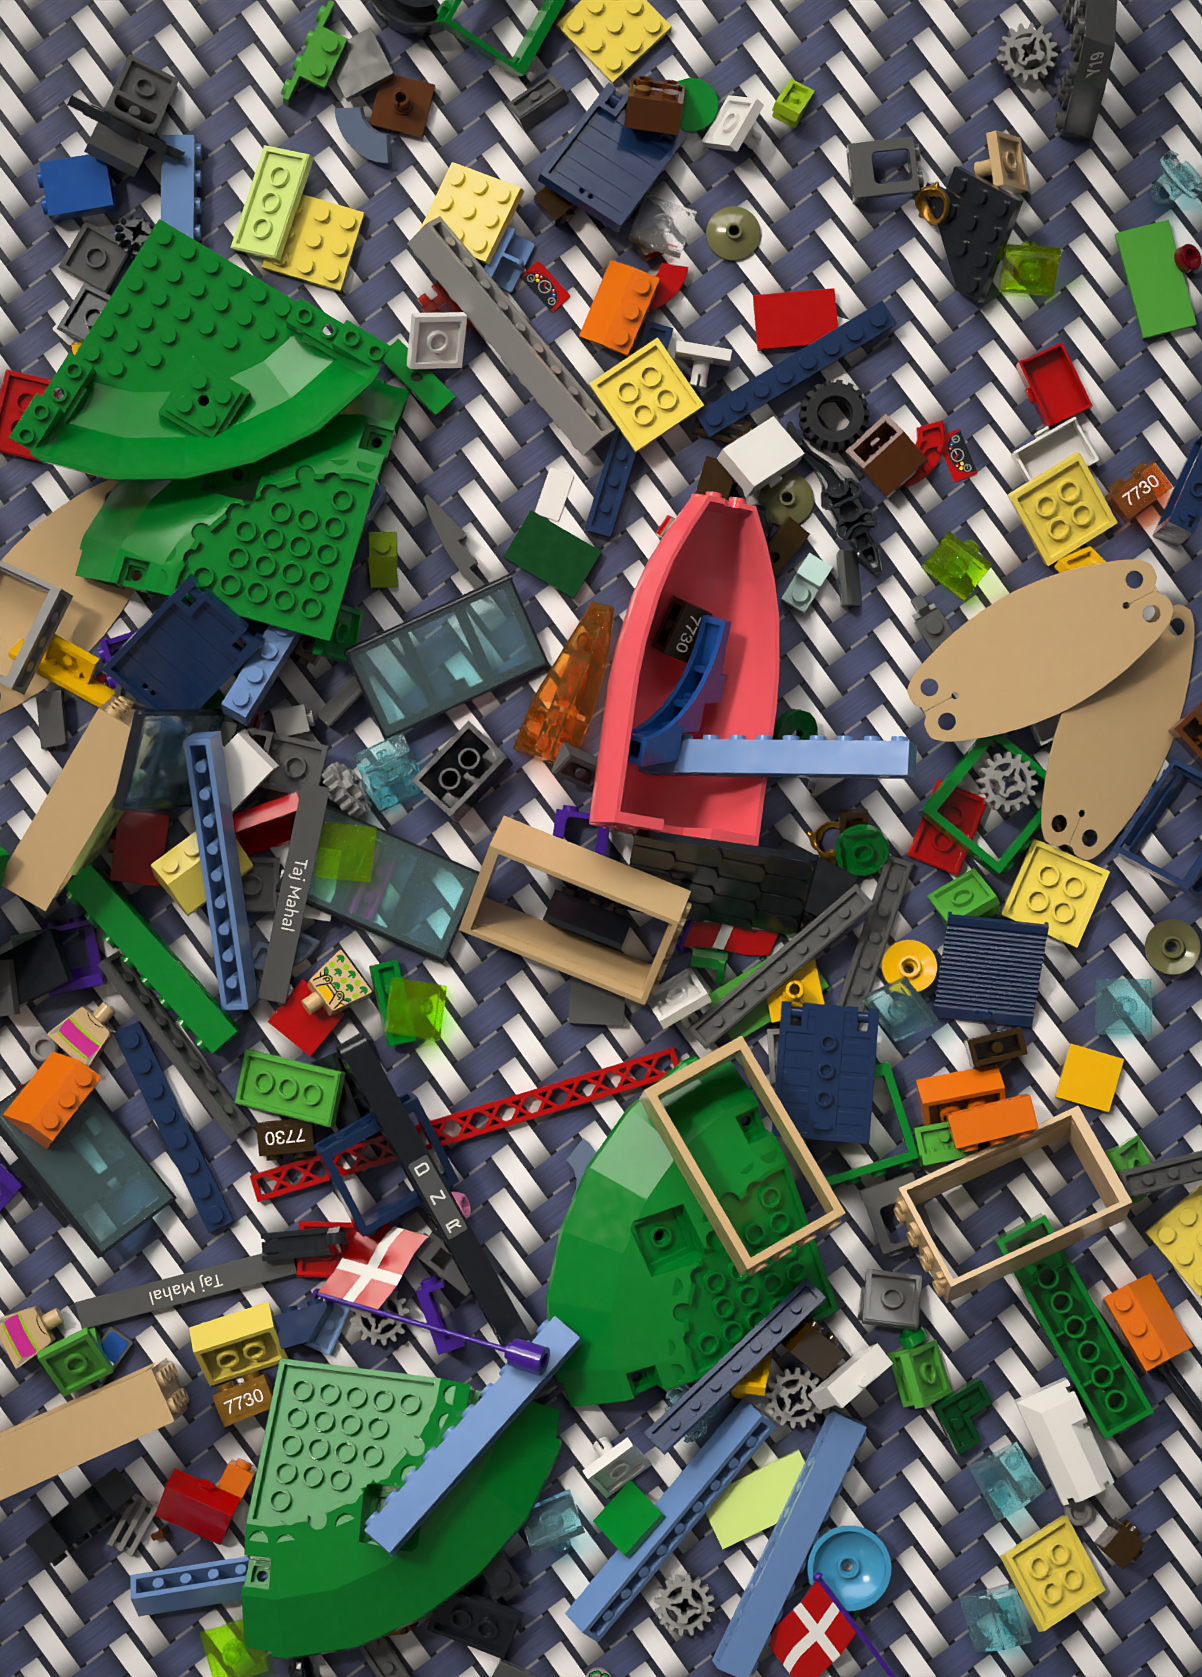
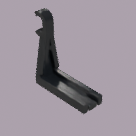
M341 1226L260 1234L261 1239L278 1238V1241L261 1242L262 1253L279 1252L277 1255L262 1256L263 1262L343 1254L342 1244H347L346 1232H341Z

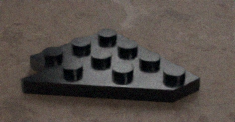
M955 166L947 188L945 189L940 186L949 197L950 209L947 219L939 224L938 228L957 291L979 303L984 302L1024 200L961 166ZM927 182L926 186L933 185L934 182ZM929 196L935 218L938 219L943 214L944 202L940 197Z

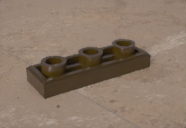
M787 517L767 542L769 555L771 553L776 555V560L773 563L771 562L774 578L779 575L810 535L791 517Z

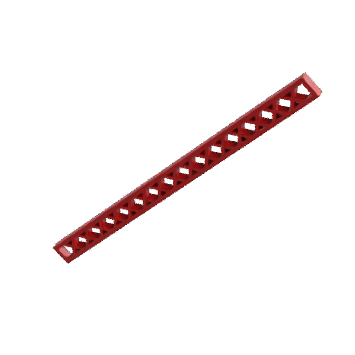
M674 1047L437 1118L431 1120L430 1123L432 1127L441 1124L439 1129L435 1127L433 1129L437 1133L438 1139L440 1136L446 1138L440 1141L441 1145L444 1146L659 1081L668 1073H663L654 1068L659 1057L670 1054L673 1066L675 1067L679 1063ZM653 1059L651 1065L645 1063V1061ZM640 1064L648 1069L642 1080L637 1081L628 1076L633 1065ZM627 1067L624 1073L618 1071L619 1069ZM652 1071L659 1074L649 1077ZM613 1072L622 1077L616 1088L610 1089L601 1084L606 1073ZM601 1075L598 1081L592 1079V1077ZM625 1079L628 1080V1081H630V1082H632V1083L623 1085ZM587 1080L595 1085L589 1096L584 1097L575 1092L580 1081ZM574 1083L572 1089L565 1087L566 1085ZM599 1087L605 1090L603 1092L596 1093ZM560 1088L569 1093L563 1104L558 1105L548 1100L553 1089ZM548 1091L545 1097L539 1095V1093ZM572 1095L575 1096V1097H577V1098H579V1099L570 1101ZM534 1096L542 1101L537 1112L531 1113L522 1108L527 1097ZM521 1099L519 1105L513 1103V1101ZM546 1103L552 1106L550 1108L543 1109ZM507 1104L516 1109L510 1120L505 1121L495 1116L501 1105ZM495 1107L492 1113L486 1111L487 1109ZM519 1111L522 1112V1113H524V1114H526V1115L517 1117ZM481 1112L490 1117L484 1128L478 1129L469 1124L474 1113ZM468 1115L466 1121L460 1119V1117ZM493 1119L499 1122L497 1124L490 1125ZM454 1120L463 1125L457 1136L452 1137L443 1132L448 1121ZM420 1124L414 1125L419 1134L422 1129ZM466 1128L473 1130L471 1132L464 1133ZM384 1135L361 1141L342 1152H348L357 1157L352 1168L346 1169L337 1164L342 1153L336 1155L334 1162L338 1170H340L341 1176L397 1160L389 1144L384 1145L380 1143L386 1140ZM374 1144L384 1149L378 1160L372 1161L363 1156L368 1145ZM430 1144L425 1145L427 1150L432 1149ZM362 1147L360 1153L354 1151L355 1149ZM387 1152L393 1154L392 1156L385 1157ZM318 1155L250 1175L257 1202L329 1181L327 1173L325 1176L319 1177L310 1172L314 1163L320 1160ZM360 1160L366 1162L365 1164L358 1166ZM305 1164H309L308 1167H307V1169H305V1168H303V1167H301V1166H302V1165H305ZM294 1168L304 1173L299 1184L293 1185L284 1180L289 1169ZM282 1172L280 1177L274 1175L276 1173ZM268 1176L277 1181L272 1192L262 1195L258 1182L259 1178ZM307 1176L313 1178L312 1180L305 1182ZM281 1184H283L284 1186H286V1188L279 1189V1187L281 1186Z

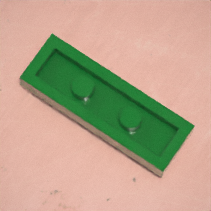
M398 960L369 966L387 1047L416 1041Z

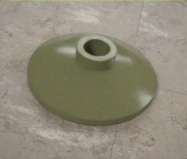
M730 206L717 211L711 217L706 230V238L711 250L718 257L729 261H738L750 256L756 250L761 237L760 225L756 217L748 210L737 206ZM736 227L739 233L733 236L729 233V229Z
M786 472L781 475L783 480L772 488L767 484L761 488L759 503L765 505L772 523L778 526L787 517H791L798 524L803 522L809 516L814 503V495L809 483L798 474ZM789 493L792 496V501L784 502L782 495Z
M1170 919L1159 922L1149 931L1145 940V953L1148 961L1156 970L1165 974L1175 975L1188 971L1193 967L1200 955L1201 946L1196 931L1189 924L1181 920ZM1169 942H1173L1176 946L1175 951L1172 953L1166 949V945Z

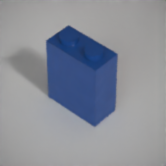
M89 154L40 162L41 171L37 172L39 187L44 188L45 198L41 199L44 215H48L52 222L117 211L109 164Z

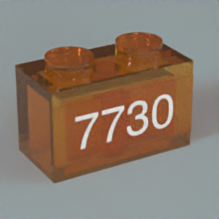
M1154 461L1147 466L1144 462L1140 463L1130 471L1133 476L1125 482L1120 478L1108 487L1111 492L1105 498L1124 523L1173 488Z

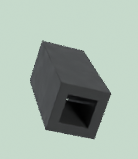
M434 1230L430 1235L424 1232L423 1235L430 1238L422 1245L415 1256L467 1296L470 1290L439 1234Z

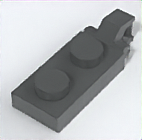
M920 594L910 601L917 612L912 617L915 620V626L933 653L954 632L939 608L934 603L928 606Z

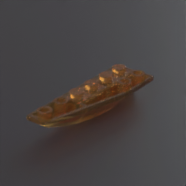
M591 602L535 693L513 746L514 750L554 765L563 742L580 749L597 703L606 669L614 607Z

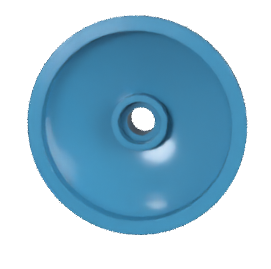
M843 1525L835 1527L819 1537L810 1551L807 1573L812 1586L814 1583V1573L821 1572L823 1574L822 1579L847 1611H856L872 1605L883 1595L891 1577V1560L884 1543L874 1533L859 1526ZM845 1561L852 1562V1568L849 1571H845L842 1568Z

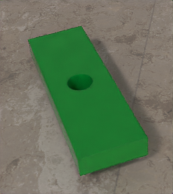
M398 338L390 345L391 348L382 363L436 417L455 400V396L429 369H409L407 366L408 348ZM418 375L422 380L415 382L412 380V377Z

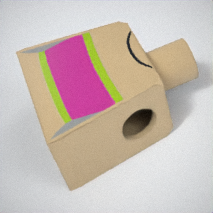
M104 1001L94 1012L88 1007L82 1006L53 1028L47 1035L72 1058L80 1060L89 1068H92L113 1036L114 1031L106 1023L116 1012Z
M36 1305L0 1317V1340L15 1369L24 1365L37 1355L38 1351L46 1348L56 1340L52 1329L64 1323V1319L57 1308L43 1314L40 1306Z

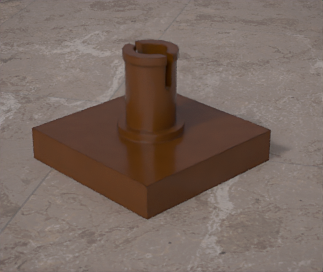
M397 75L380 84L370 125L376 129L423 140L436 88L435 84Z

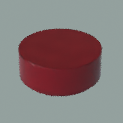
M1185 244L1176 249L1174 260L1182 272L1190 273L1200 267L1201 255L1194 245Z

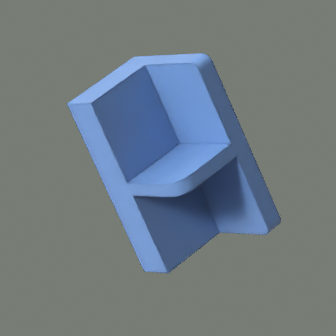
M507 227L490 265L486 264L484 270L499 288L509 293L513 292L535 247L534 243L516 235L515 229Z

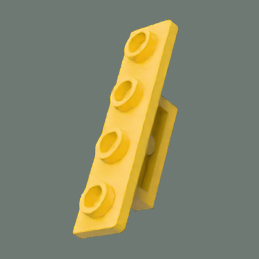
M54 634L36 673L99 708L115 696L114 690L93 679L100 659ZM20 639L9 651V658L15 661L25 640Z

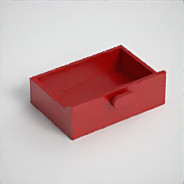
M1062 342L1025 360L1019 361L1015 366L1026 388L1024 390L1030 404H1034L1044 427L1048 426L1050 429L1093 407Z
M297 792L233 814L235 837L247 856L290 842L299 801Z
M133 810L124 811L117 825L116 837L110 836L108 852L113 853L111 881L154 887L160 886V883L154 877L151 864L164 855L169 823L168 815Z
M175 1468L165 1486L155 1516L221 1545L241 1498L216 1487L214 1483L206 1479H198Z

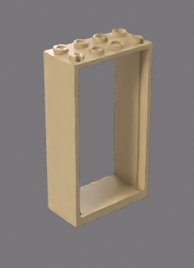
M119 695L118 698L113 696L97 710L7 863L2 886L44 911L63 892L65 885L73 875L70 873L72 866L115 796L134 712L137 710L133 707L134 703L124 696ZM157 720L144 721L133 771L154 738Z
M503 816L489 845L459 930L645 1005L648 996L654 997L660 980L663 977L677 939L685 924L692 903L687 902L691 891ZM501 855L668 922L669 924L652 965L486 898Z
M742 1036L643 1091L639 1098L642 1106L740 1275L746 1272L750 1276L754 1275L768 1265L767 1260L772 1258L776 1262L793 1251L791 1246L796 1244L798 1248H801L817 1237V1231L821 1230L822 1234H825L842 1223L839 1218L845 1214L843 1207ZM734 1058L737 1059L827 1213L753 1257H750L660 1102L666 1096Z
M1079 1106L1039 1123V1128L1033 1130L1034 1135L1017 1139L1015 1134L1007 1138L1004 1143L991 1145L898 1189L897 1199L895 1200L896 1204L893 1209L895 1216L900 1224L904 1222L909 1231L906 1233L909 1243L913 1248H918L921 1254L919 1260L925 1272L930 1271L934 1279L932 1281L934 1290L939 1297H944L946 1303L1126 1220L1132 1200ZM1067 1136L1106 1209L953 1279L915 1206Z
M163 1358L101 1388H97L0 1432V1501L175 1422L188 1409L187 1403H189L190 1399L185 1388H180L176 1381L179 1375L174 1363H168L167 1358Z

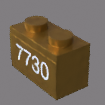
M257 1370L243 1376L244 1381L234 1385L233 1381L217 1387L218 1392L212 1395L224 1427L270 1409L274 1389L267 1372L260 1375Z

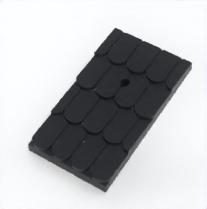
M639 829L635 834L629 866L691 891L687 902L692 903L687 915V920L704 922L706 920L748 930L758 928L786 935L797 934L798 929L801 928L819 855ZM621 904L620 909L643 913L641 911Z

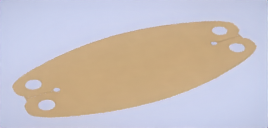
M113 480L102 482L59 507L30 530L1 560L73 595L55 634L87 652L109 630L135 591L127 587L120 589L75 576L82 550L79 548L83 535L105 503V495L112 491L118 481ZM0 571V674L7 677L14 663V660L8 657L9 651L20 639H26L48 593ZM139 571L132 574L134 581H138L142 577ZM35 672L25 695L0 684V714L25 702L53 682Z
M1117 560L1061 572L1006 595L967 621L924 661L908 685L907 693L910 700L915 706L921 707L926 715L924 725L929 736L935 740L953 742L983 738L1017 730L1043 721L1077 705L1113 681L1158 639L1173 616L1174 609L1167 596L1160 594L1155 585L1157 575L1151 563L1141 560ZM1138 571L1143 576V583L1139 588H1130L1126 584V576L1129 572ZM1124 602H1128L1130 604V607L1128 609L1123 608ZM1149 605H1155L1160 610V618L1153 623L1147 622L1143 617V611ZM930 678L937 682L938 691L935 695L926 696L921 692V684L925 679ZM953 692L958 693L957 699L951 698ZM943 713H951L955 717L956 724L951 730H943L938 724V719Z
M1128 604L1124 609H1128L1130 607V604ZM1177 604L1173 606V616L1166 629L1131 666L1102 689L1062 712L1049 755L1042 799L1041 827L1045 841L1051 845L1058 847L1063 844L1072 847L1074 854L1084 860L1096 857L1123 829L1156 779L1174 739L1168 730L1180 720L1191 672L1194 648V620L1191 610L1183 605ZM1153 605L1154 616L1152 619L1147 620V622L1153 623L1160 618V610L1155 605ZM1175 618L1181 619L1185 626L1183 633L1178 636L1173 635L1169 628L1171 621ZM1080 810H1084L1085 815L1083 817L1079 816ZM1056 815H1063L1067 820V826L1062 832H1055L1052 828L1051 823ZM1089 829L1094 830L1097 834V842L1091 847L1085 846L1082 842L1084 832Z

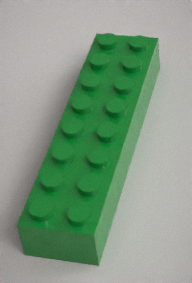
M89 864L65 885L69 891L66 896L76 907H83L88 912L84 916L95 928L98 927L104 930L106 934L103 935V938L112 948L116 947L124 953L121 958L131 969H138L142 973L140 980L149 990H157L161 995L158 998L160 1003L168 1011L174 1010L179 1015V1018L176 1019L185 1031L194 1032L198 1037L195 1042L205 1053L207 1051L219 1053L243 1031L225 1010H222L221 1005L98 866Z
M1040 1213L998 1236L993 1241L1003 1257L1054 1233V1230L1046 1215ZM1064 1249L1011 1273L1099 1434L1105 1440L1154 1413Z

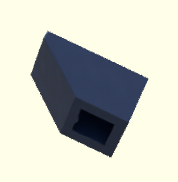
M323 1298L308 1301V1307L298 1309L297 1305L281 1309L282 1314L273 1316L281 1349H290L315 1342L334 1309L333 1302H324Z

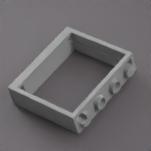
M0 560V571L48 593L7 677L0 674V684L25 695L73 595Z

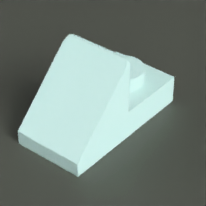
M809 553L782 596L781 601L804 614L833 567Z

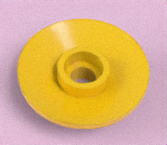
M902 940L889 947L884 954L882 973L887 983L895 990L908 994L918 993L928 988L934 981L937 973V961L933 952L925 944L915 940ZM905 966H911L913 968V972L908 974L904 971L903 968Z

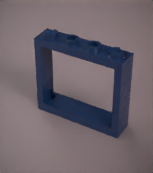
M1202 432L1194 440L1152 535L1176 547L1194 534L1202 517ZM1192 518L1195 521L1192 527H1189L1188 524Z
M1173 758L1166 770H1163L1162 776L1154 788L1149 791L1140 809L1133 815L1124 833L1119 836V840L1113 850L1123 860L1199 901L1202 896V852L1183 880L1136 855L1185 780L1187 779L1202 787V772Z
M408 1091L398 1098L408 1115L414 1112L443 1171L441 1175L451 1190L453 1185L458 1183L459 1180L418 1097L411 1091ZM371 1113L313 1145L355 1230L362 1237L377 1233L381 1226L390 1221L400 1220L407 1211L414 1207L419 1208L423 1206L413 1190L366 1218H362L333 1157L380 1131Z

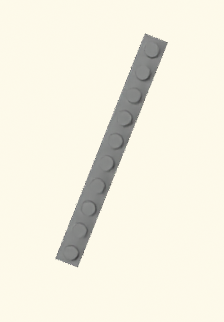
M441 216L426 223L407 243L415 256L430 270L432 276L444 287L450 298L467 315L468 320L477 327L484 339L501 356L502 361L515 373L520 383L529 390L537 403L553 419L555 425L568 437L573 447L582 456L591 451L616 428Z

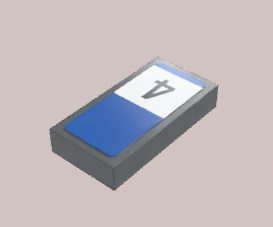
M111 1326L101 1339L102 1350L115 1370L134 1341L114 1326ZM111 1374L93 1383L101 1388Z

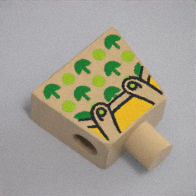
M339 950L309 980L307 986L312 994L303 999L301 1003L310 1015L323 1007L327 1014L332 1016L368 999L372 990L343 951Z

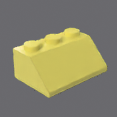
M195 831L151 864L155 879L187 916H190L207 903L197 833ZM236 839L242 877L254 866Z
M269 1302L189 1328L193 1353L210 1386L277 1365L280 1362V1358L289 1359L287 1350L280 1347L273 1318L275 1315Z

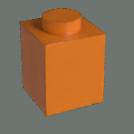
M238 1458L237 1461L231 1459L217 1487L240 1497V1504L257 1471L251 1469L253 1465L244 1459Z

